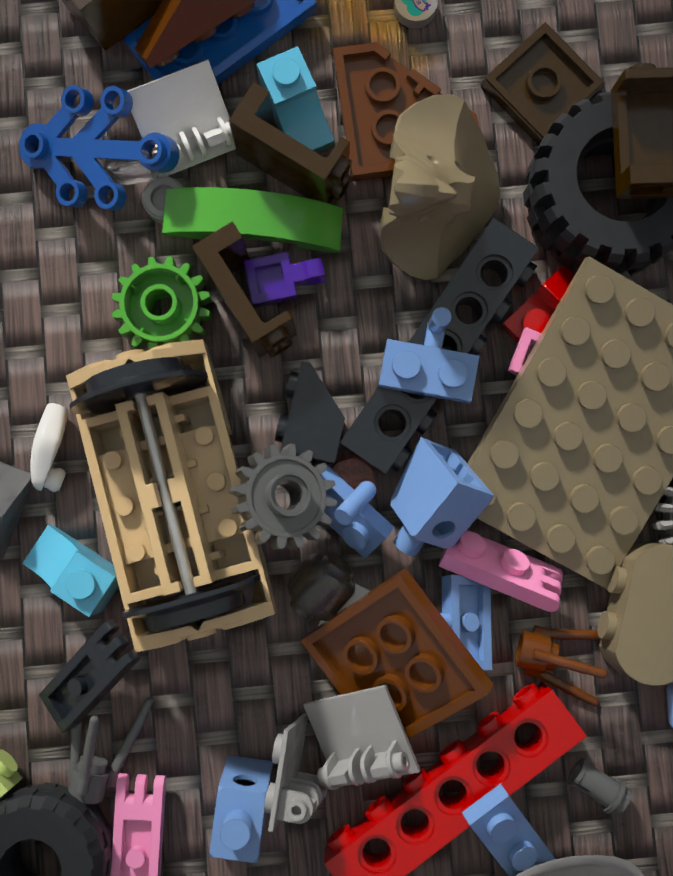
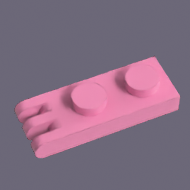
M468 530L453 547L443 548L439 567L545 611L554 612L559 609V596L561 595V583L563 580V572L560 568Z
M119 773L116 782L110 876H161L166 776L156 775L153 783V794H147L148 775L137 774L135 793H129V774Z

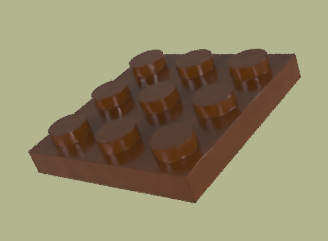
M406 568L322 623L301 640L340 695L386 685L408 739L489 695L494 686Z

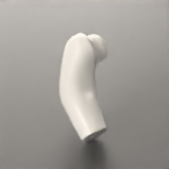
M55 403L46 405L31 450V482L38 491H42L43 487L52 492L59 491L66 475L63 469L52 466L63 438L68 417V410Z

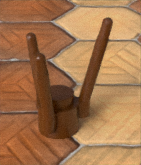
M534 625L533 633L523 630L515 655V666L524 669L523 675L538 678L592 706H597L599 700L596 697L545 671H554L555 667L558 666L602 679L606 678L608 673L605 669L559 656V644L551 642V639L601 640L602 638H599L597 630L548 629Z

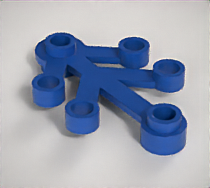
M70 85L62 93V107L46 125L41 123L31 124L23 131L19 141V151L23 161L32 168L45 169L57 185L56 197L59 203L73 208L82 207L86 203L88 191L82 182L73 179L61 161V157L74 159L94 186V198L97 205L112 211L120 210L125 205L127 199L126 191L122 185L114 183L97 159L141 161V164L149 170L158 173H168L176 167L180 157L179 147L175 140L156 132L146 135L140 141L100 140L119 118L129 115L133 107V99L130 93L116 86L107 87L103 91L100 98L101 108L74 138L61 137L79 116L83 117L91 112L94 100L88 90L77 85ZM80 94V104L75 108V98ZM119 95L120 104L114 109V99ZM157 144L158 152L152 159V150ZM72 187H74L75 195L73 199L70 200L69 191ZM111 189H113L114 198L109 203L107 200V194Z

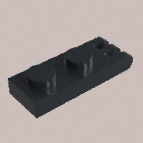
M110 619L103 623L39 694V697L62 733L76 728L140 660L135 650H131L121 657L120 654L130 644L125 634L117 636L112 641L110 640L120 628L115 619Z

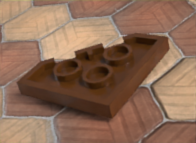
M377 42L333 48V60L345 139L350 142L349 159L353 161L350 168L351 182L393 176L395 159L389 157L395 125L399 115L418 101L432 95H443L440 93L441 88L415 69L408 70L390 57V51ZM469 109L472 118L479 126L477 114Z

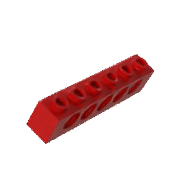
M543 682L537 686L534 683L529 684L512 698L514 704L501 714L495 711L484 717L475 727L477 732L467 740L462 742L458 739L447 745L438 756L440 760L426 771L424 768H420L419 773L408 775L402 782L401 786L403 788L389 799L386 796H382L375 800L365 810L364 815L366 817L353 827L346 824L337 829L326 842L328 846L325 847L324 865L332 876H406L470 827L462 814L465 809L500 783L509 796L586 738V734L550 687ZM523 723H533L535 731L532 738L523 743L516 742L514 734L517 727ZM488 751L498 753V762L492 769L480 770L477 768V760L483 753ZM456 780L462 783L461 791L457 796L444 798L439 795V790L445 782ZM418 809L425 813V818L419 825L407 826L401 821L403 815L409 810ZM374 838L383 839L388 843L386 850L380 854H370L364 849V846L369 840Z

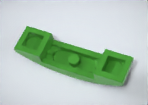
M219 187L166 189L162 234L164 236L204 239L233 221L243 239L296 244V249L339 253L343 208L309 198L259 190Z

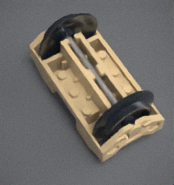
M201 339L173 342L153 347L148 351L143 349L129 350L116 355L114 360L92 363L66 375L72 398L69 406L71 412L76 414L125 609L121 614L122 618H127L135 651L140 652L179 643L186 638L188 641L199 639L216 633V629L227 630L274 615L277 612L262 545L254 543L256 533L251 529L241 532L239 527L244 520L240 514L231 513V508L238 505L237 496L229 493L230 488L240 485L241 480L235 474L238 465L230 439L232 431L221 389L205 341ZM185 365H190L193 370H186ZM203 384H205V385L207 386V387H203V388L196 389L197 387H199V386H201V385H203ZM181 502V506L175 507L174 503ZM252 570L256 571L255 575L228 580L196 589V587L206 585L219 579H223L226 577L234 576ZM254 584L251 603L244 605L246 604L244 590ZM184 590V593L147 603L145 599L160 595L165 596Z

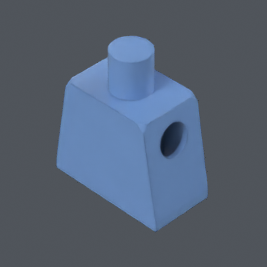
M421 437L391 497L390 505L403 523L393 543L396 548L409 556H417L424 543L444 549L453 547L494 497L493 493L477 474L469 468V465L456 450Z
M228 755L218 786L209 850L210 857L258 863L266 819L264 803L271 781L272 761ZM239 779L250 780L255 784L251 786H243L235 783L234 781Z

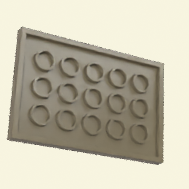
M587 257L581 263L467 464L494 495L491 502L477 519L607 589L613 567L621 566L673 478V305L597 260Z

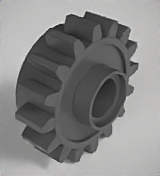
M290 443L283 447L280 454L276 444H273L264 449V457L256 452L247 458L251 468L243 466L235 472L236 476L242 481L240 485L230 488L229 493L237 496L238 505L231 508V513L240 514L244 520L239 527L241 532L251 529L256 533L254 536L255 544H263L268 539H271L272 550L284 549L286 542H288L291 549L303 547V537L309 541L320 537L315 525H330L332 520L324 513L325 508L336 506L337 500L326 497V490L334 487L335 481H323L321 474L326 470L327 465L322 463L313 466L310 463L313 457L311 450L296 456L295 444ZM277 486L285 488L289 493L290 504L287 509L282 508L276 501L275 491Z

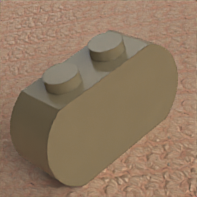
M648 542L639 543L631 547L621 566H614L611 571L607 590L610 593L607 611L601 614L597 628L598 636L602 638L599 647L606 662L619 673L642 684L659 686L673 682V545Z

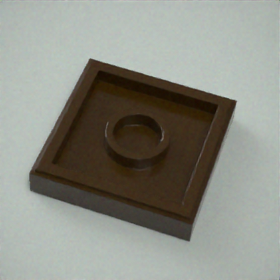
M545 22L482 80L481 87L540 145L545 134L548 133L554 121L562 113L568 114L572 105L583 99L591 101L603 89L606 83Z

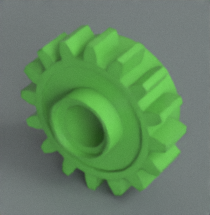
M168 256L164 264L157 263L154 257H149L148 265L140 268L137 264H133L131 266L133 274L129 278L120 276L118 279L123 287L121 293L112 294V299L119 304L120 309L112 312V317L117 322H125L118 331L124 338L134 336L131 345L136 349H143L147 343L150 350L153 347L168 343L191 341L190 337L193 334L201 337L206 335V332L200 326L201 320H212L213 315L211 312L203 308V305L212 302V297L209 292H199L206 283L201 275L191 278L193 269L188 263L177 268L173 257ZM159 299H172V307L169 312L161 316L153 315V306Z

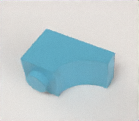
M297 46L257 63L260 86L270 91L273 116L279 130L318 154L334 148L335 139L322 110L316 84L299 47Z
M47 525L22 563L39 575L51 587V593L88 617L102 612L119 587L114 565L54 525Z

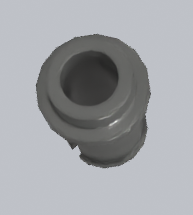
M581 758L574 765L568 777V785L577 788L600 803L602 811L607 814L612 812L617 815L622 814L631 800L632 791L626 787V781L621 778L614 780L589 764L584 758Z

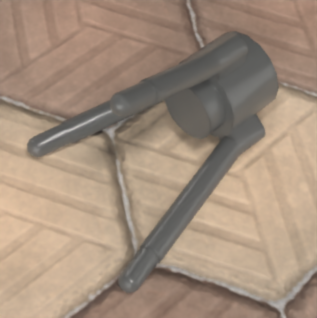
M148 697L145 699L110 768H107L108 761L105 758L94 755L99 717L92 716L90 718L83 756H81L82 721L76 728L71 729L70 763L67 771V777L70 778L68 791L83 804L101 803L104 800L106 788H116L118 774L147 719V715L154 703L153 698Z

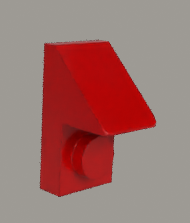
M563 265L501 327L517 344L526 327L542 333L575 274Z

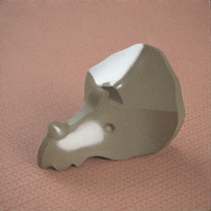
M453 94L432 95L412 104L401 113L395 125L389 158H394L395 164L389 208L383 207L382 251L391 263L404 273L423 280L439 278L447 267L466 251L478 232L492 217L500 197L498 173L490 157L484 135L472 118L465 100Z

